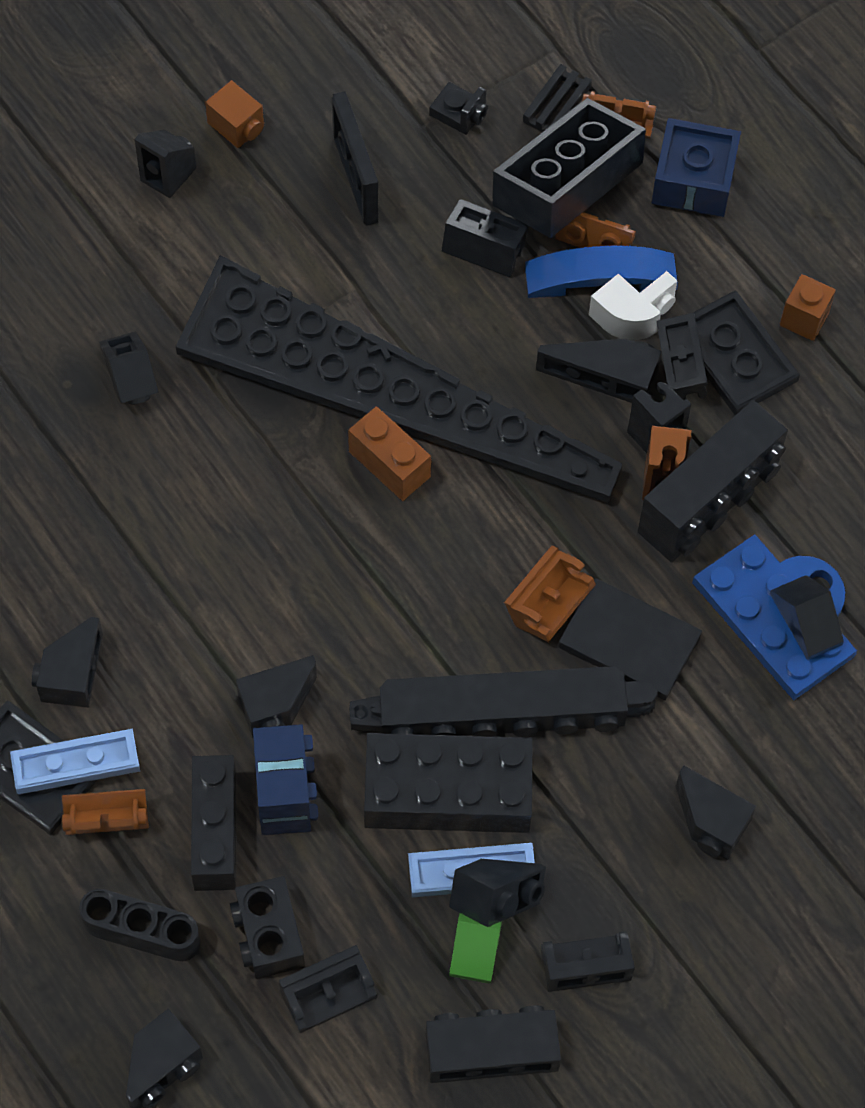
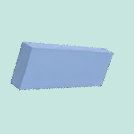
M133 729L10 751L17 794L140 772Z
M532 843L408 853L412 897L451 894L455 869L481 858L535 863Z

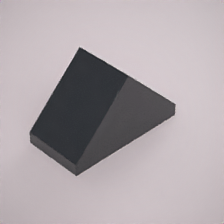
M807 575L770 590L772 599L807 660L843 645L844 640L831 591Z

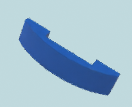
M584 247L547 254L525 262L528 298L565 296L566 288L604 286L617 274L622 276L630 285L639 284L640 292L666 271L677 280L674 254L646 247Z

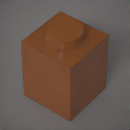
M232 80L205 102L207 123L236 148L241 147L248 140H254L264 127L263 106Z
M801 274L785 302L780 326L814 341L830 313L836 289Z

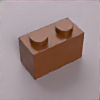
M377 406L348 430L349 452L402 501L431 477V455Z

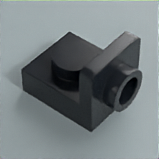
M448 82L429 107V116L467 135L474 124L480 125L488 112V105H486L487 90L479 87L474 94H471Z

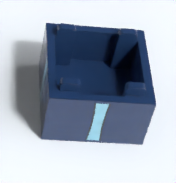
M668 118L651 204L724 217L741 131Z
M303 724L253 728L258 809L262 835L310 832V821L318 820L317 804H309V800L317 798L316 784L307 783V774L314 773L315 771L314 758L305 757V752L313 750L312 736L304 735Z

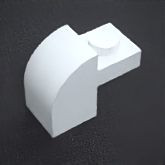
M666 271L639 293L622 276L617 274L591 296L589 316L608 333L620 339L641 340L648 338L658 332L656 321L660 320L661 315L665 314L675 303L677 280Z

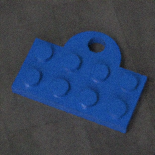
M754 534L695 575L692 583L794 701L853 659L857 650L842 634L843 645L807 660L772 599L770 590L805 575L811 579L822 577L830 584L829 591H831L837 617H839L845 602V587L838 572L825 561L811 556H796L780 563Z

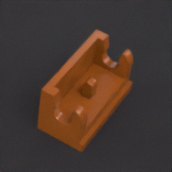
M652 426L645 461L642 500L656 487V483L663 481L686 460L692 430Z
M551 546L504 602L515 626L549 642L596 585L593 577L580 572L585 564L579 559L559 551L557 547Z

